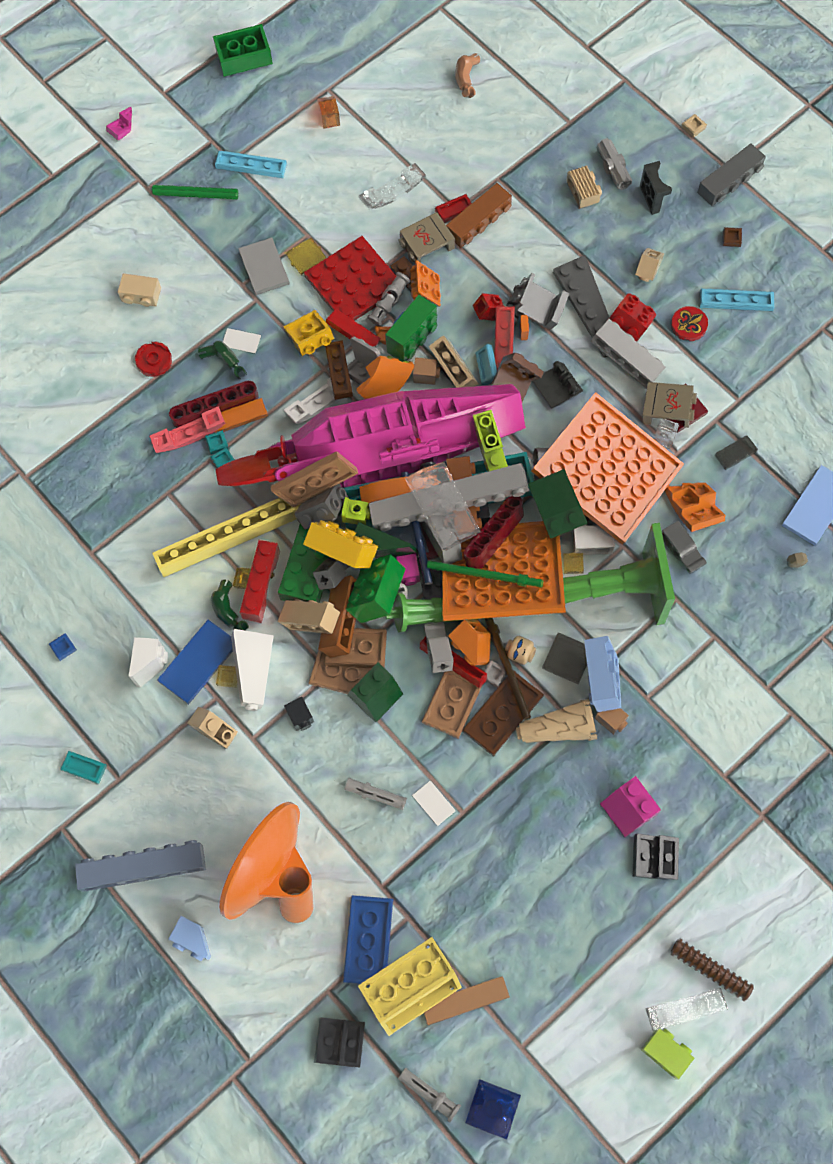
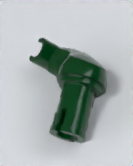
M215 341L213 345L198 348V353L206 351V353L199 355L201 359L216 355L230 369L234 368V374L238 379H241L238 376L240 371L247 375L246 370L242 366H238L239 360L224 342Z
M226 579L221 580L218 590L214 591L211 596L213 610L217 618L229 628L234 626L233 630L246 631L249 628L248 623L243 620L237 622L239 616L230 607L228 594L232 588V583L228 580L226 586H224Z

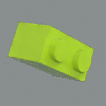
M658 1028L642 1047L641 1051L674 1079L679 1080L695 1059L691 1055L692 1050L683 1043L679 1045L673 1040L675 1036L667 1029L661 1030Z

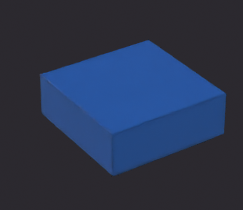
M66 633L49 643L60 661L77 651Z

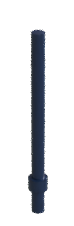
M402 472L401 477H409L408 472ZM413 521L411 523L425 585H429L433 582L430 569L427 568L428 559L419 521Z

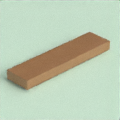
M501 976L454 992L424 1012L427 1024L431 1025L510 998L504 978Z

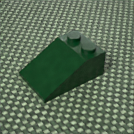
M565 469L528 483L550 539L588 524Z
M358 522L354 531L356 532L355 536H365L373 540L372 543L378 546L375 558L390 554L393 557L410 554L418 555L417 548L411 543Z

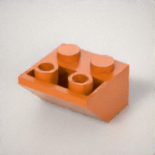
M477 619L463 620L448 635L452 640L451 644L465 654L464 659L470 665H487L490 662V633Z

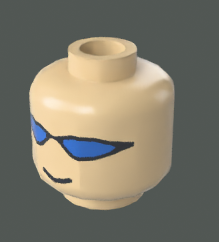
M516 636L513 640L509 639L505 648L508 651V658L521 665L531 662L536 652L533 641L521 636Z

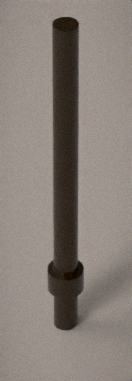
M485 618L488 626L487 631L493 639L523 720H528L531 718V715L500 638L499 627L495 624L493 618Z

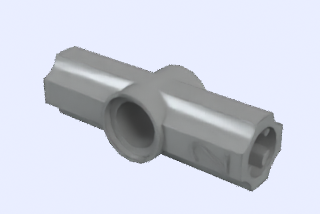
M611 139L601 140L597 144V149L603 159L605 172L611 175L618 189L624 190L632 184V179L626 169L625 159L622 154H618Z

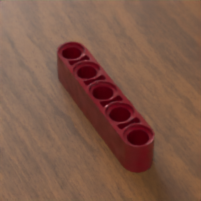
M248 380L176 405L169 411L172 424L178 428L201 418L202 413L219 407L222 412L259 398L257 386L253 381Z
M520 496L508 497L465 548L466 567L482 569L522 520L524 510L523 499Z

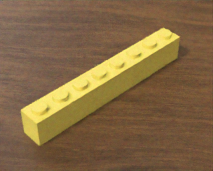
M281 498L275 499L155 551L152 554L163 577H166L296 520L297 518L294 514L301 504L292 507Z

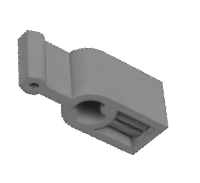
M444 622L424 624L432 673L452 671L453 656Z

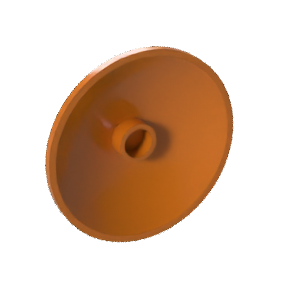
M285 802L273 809L244 844L227 876L222 890L219 907L221 915L229 920L238 918L265 897L279 898L280 912L289 922L300 923L311 916L314 908L312 879L295 848L300 811L294 803Z

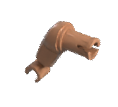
M477 53L470 56L463 55L456 63L455 79L460 90H462L463 97L468 96L471 98L476 94L475 89L471 86L469 74L472 66L480 63V56H477Z

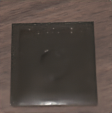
M558 632L542 669L579 685L587 667L585 644Z

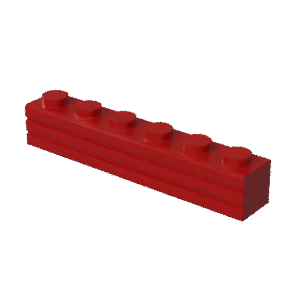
M425 636L420 642V649L428 654ZM451 650L453 656L452 671L480 688L487 681V673L474 665H470L464 658Z

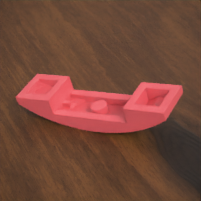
M216 407L201 414V418L171 431H168L166 428L150 435L155 452H166L187 446L217 431L225 424L220 408Z

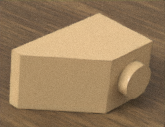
M647 248L641 256L635 275L639 276L640 280L649 282V280L653 281L664 253Z

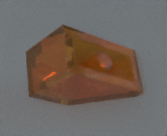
M334 96L318 98L317 102L323 129L340 126L336 98Z

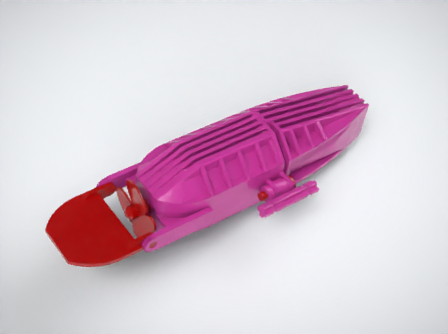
M513 384L394 392L325 408L291 435L292 439L285 441L284 436L281 435L280 442L272 444L271 447L258 450L254 455L233 460L215 469L217 482L221 486H240L262 481H281L336 451L356 466L358 474L339 483L342 488L401 476L402 472H408V474L421 471L420 465L423 463L435 462L439 464L446 461V459L454 458L480 447L473 421V415L492 410L500 438L525 429L521 394ZM277 460L279 467L271 468L269 461Z

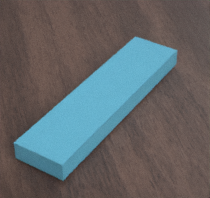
M220 150L215 162L216 169L284 178L287 166L286 160Z
M701 288L700 308L773 311L774 292Z

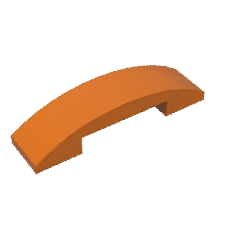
M409 476L363 485L359 487L361 501L368 502L369 504L436 486L437 478L436 476Z

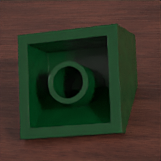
M377 662L347 695L371 719L377 722L403 695V692L394 677Z

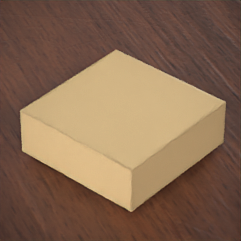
M696 114L682 123V128L693 138L705 130L707 126Z

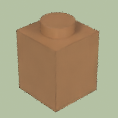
M415 357L413 383L435 385L436 378H440L441 367H437V360Z
M619 708L598 712L595 719L614 735L617 730L621 732L627 726L626 720L629 715Z

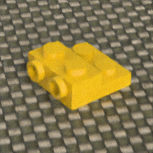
M316 310L283 326L285 332L302 356L314 353L315 349L322 345H329L334 339L331 328Z

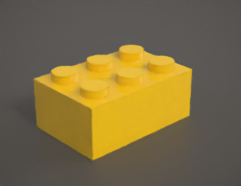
M322 520L319 523L311 522L303 545L353 568H370L378 548L377 545L372 543V539L365 536H355L356 532L345 528L343 530L339 528L337 523Z

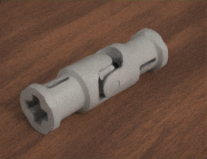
M400 272L396 273V278L382 294L381 301L376 303V308L367 317L373 324L377 326L382 325V320L386 314L391 312L392 306L401 297V292L406 284L410 283L409 278Z

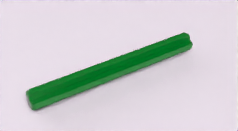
M173 185L152 186V194L159 196L238 199L239 197L238 189Z

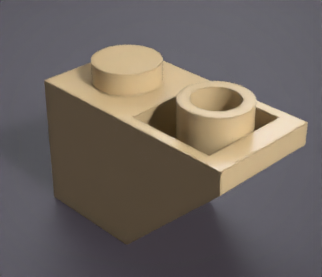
M201 707L196 709L187 723L199 733L226 749L238 733V731L214 713Z

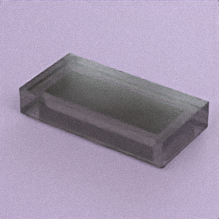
M748 435L718 451L715 457L724 469L727 470L757 453L758 449Z

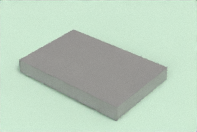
M273 238L238 248L255 295L290 284Z

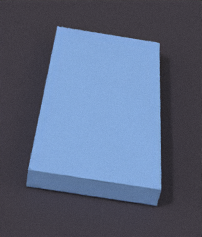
M823 465L820 466L782 524L784 528L816 546L833 520V471Z

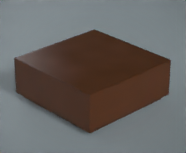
M724 227L723 246L741 247L742 228Z

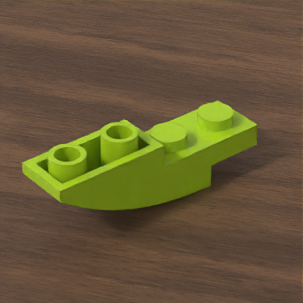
M492 410L473 415L474 426L486 471L489 472L508 467Z

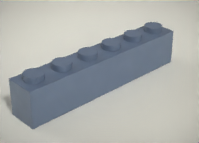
M190 840L184 842L185 845L181 846L168 844L164 846V849L146 848L143 849L142 853L135 854V851H128L119 857L105 855L102 856V860L94 861L93 858L83 859L81 863L75 864L77 889L81 892L204 871L206 870L203 845L200 842L197 843V840Z

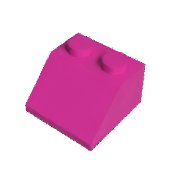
M636 776L600 803L624 837L630 835L661 811L660 807Z

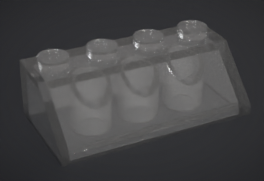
M444 462L423 468L405 478L442 550L447 551L481 532Z

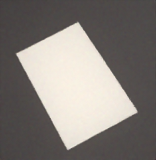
M227 328L223 342L229 348L256 353L261 335Z
M431 781L412 795L437 826L455 812V809Z

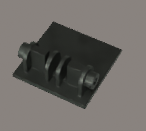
M559 361L554 362V368L543 373L542 378L533 381L551 409L583 392L565 364Z

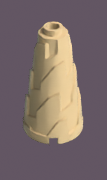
M589 699L580 700L578 703L544 714L543 716L522 721V723H519V727H516L518 740L522 739L523 742L532 743L564 740L591 741L597 739V734L591 735V733L596 732L592 709L590 706H585L590 704Z

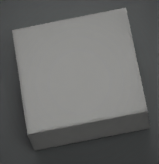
M491 660L484 670L487 673L486 682L498 688L506 676L504 668Z

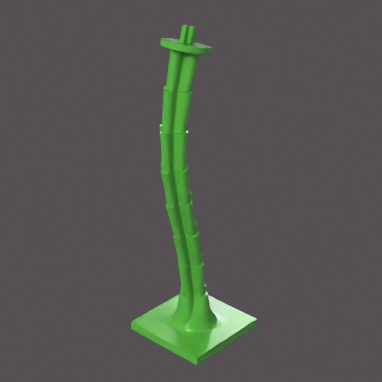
M660 523L651 524L642 551L643 560L620 566V569L588 572L586 575L564 577L565 604L592 596L594 599L622 591L624 593H650L656 625L665 624L675 601V595ZM397 593L390 615L385 616L386 619H394L395 627L399 633L405 632L408 625L459 621H443V598H431V600L406 599L403 593Z

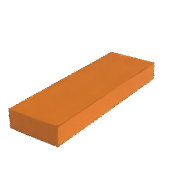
M262 398L222 411L225 424L215 433L222 430L225 432L267 417L268 413Z

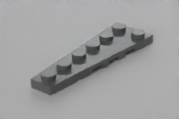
M583 255L554 268L553 274L562 289L569 293L568 299L593 338L606 323L609 315L588 260ZM599 349L604 358L608 357L602 350Z

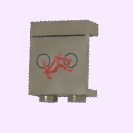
M437 212L400 230L399 244L403 249L407 250L411 262L417 260L421 263V257L443 246L448 251L455 249V238Z
M648 382L643 409V423L651 425L652 418L684 420L685 428H689L690 421L694 420L692 404H696L697 393H694V386Z

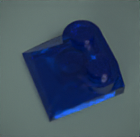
M479 1079L465 1123L507 1139L521 1095Z

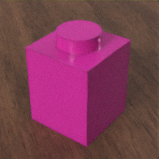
M416 554L398 556L397 561L406 568L401 583L406 586H412L420 582Z

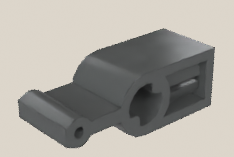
M679 520L662 530L664 543L676 559L683 563L689 574L706 565V560L698 552L695 542Z
M331 557L324 560L313 572L319 589L335 588L347 575L346 570L351 566Z

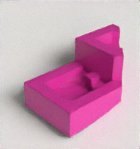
M132 107L121 111L119 119L106 126V131L117 140L122 139L131 132Z

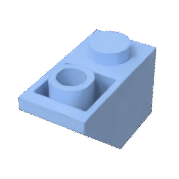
M181 916L169 937V940L174 942L172 946L182 952L185 948L192 951L190 956L200 961L203 958L209 960L211 954L203 927Z

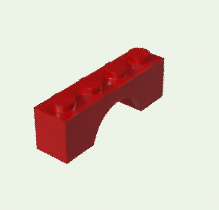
M258 540L240 609L243 620L262 623L266 609L270 577L274 569H276L280 554L278 543Z

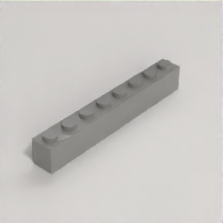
M519 463L369 503L373 526L377 530L388 531L391 527L397 525L407 526L410 522L426 521L432 516H445L451 511L461 512L470 506L480 507L484 506L486 502L503 501L505 497H519L528 492L529 488L525 470L522 464Z

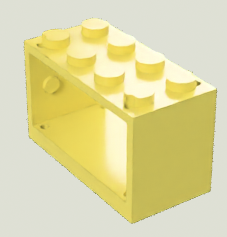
M433 937L358 985L388 1036L462 988L456 973Z

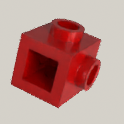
M482 293L472 306L480 320L495 321L496 306L504 305L499 295Z

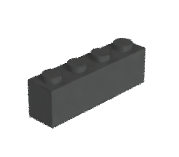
M750 143L701 181L697 193L711 206L717 202H722L727 194L735 192L741 183H746L754 173H759L763 169L766 156Z

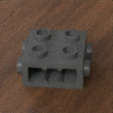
M337 484L301 503L294 514L297 521L301 523L305 530L310 528L311 522L319 523L320 520L332 522L338 517L339 511L343 508L345 497L348 498L346 491L340 484Z

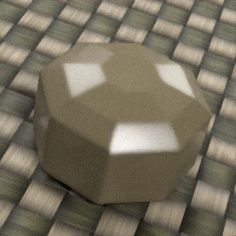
M799 552L788 556L787 562L789 567L798 568L804 566L808 559L805 553Z

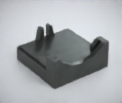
M660 161L644 165L640 182L641 191L652 215L660 212L663 197L672 192V188L663 183L659 178Z

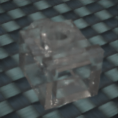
M661 418L653 439L665 449L670 450L679 424Z

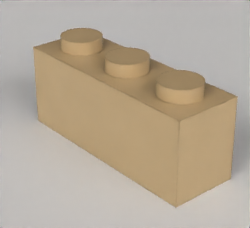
M444 335L429 346L456 388L474 387L479 384L451 342Z
M299 599L294 601L286 600L278 622L289 630L332 634L340 612L334 608L332 603L327 601L318 603L313 600L308 602Z

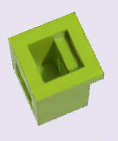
M345 497L341 514L342 522L357 525L359 522L366 525V520L371 518L368 502L351 500Z

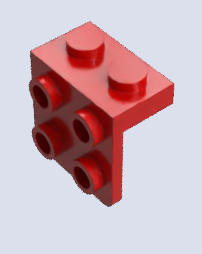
M627 293L608 319L616 322L626 334H630L637 342L657 314L653 308L642 303L636 295Z

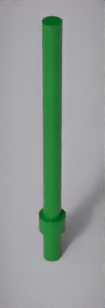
M428 561L427 568L517 583L518 586L523 587L527 585L543 587L542 579L530 578L524 574H519L518 576L435 561Z

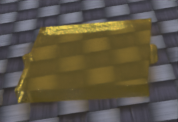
M312 238L285 252V255L291 261V266L295 267L300 275H303L305 271L327 258L321 251V247L317 246Z

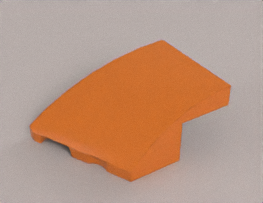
M378 356L365 367L370 378L358 386L356 390L364 399L399 392L412 373L414 364L411 361L405 363L400 362L399 359Z
M682 483L681 486L668 485L664 490L675 512L691 532L725 521V514L715 505L716 492L707 483Z

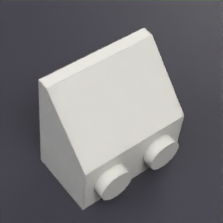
M134 637L129 677L137 687H142L161 672L164 663H167L168 652L164 649L159 639Z

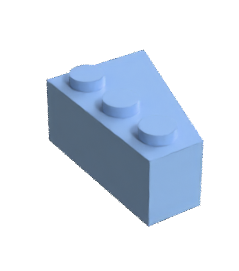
M603 636L584 640L589 674L588 683L591 693H589L590 704L595 706L597 712L621 708L619 659L609 637Z

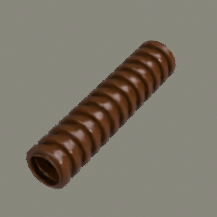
M680 938L675 942L671 949L672 956L676 955L678 960L681 958L684 964L687 962L689 967L693 966L695 971H700V974H706V978H712V982H718L719 986L723 985L725 990L729 989L731 994L735 993L737 998H742V1001L750 997L754 989L752 983L749 985L746 979L743 981L741 976H735V972L731 973L730 969H724V965H718L717 961L713 962L711 957L707 958L706 954H701L699 949L695 950L694 946H688V942H682L683 939Z

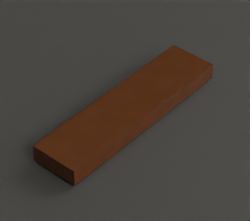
M343 340L331 342L325 348L334 399L352 397L353 392Z

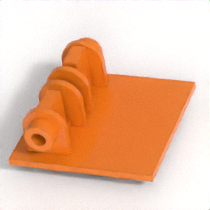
M416 260V265H413L410 269L411 297L414 300L420 295L440 307L439 274Z

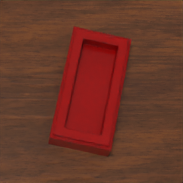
M464 194L436 206L435 212L439 214L444 223H447L471 205L472 202L467 194Z

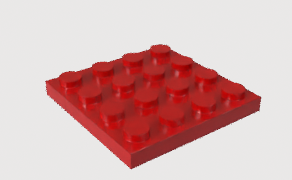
M360 236L304 272L305 278L332 311L337 308L354 321L376 307V303L381 301L382 294L388 285H391L396 278L394 272L363 236Z

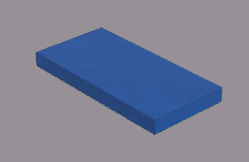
M207 620L157 681L189 705L233 652L231 636L210 620Z
M351 895L343 983L361 984L388 966L393 899Z

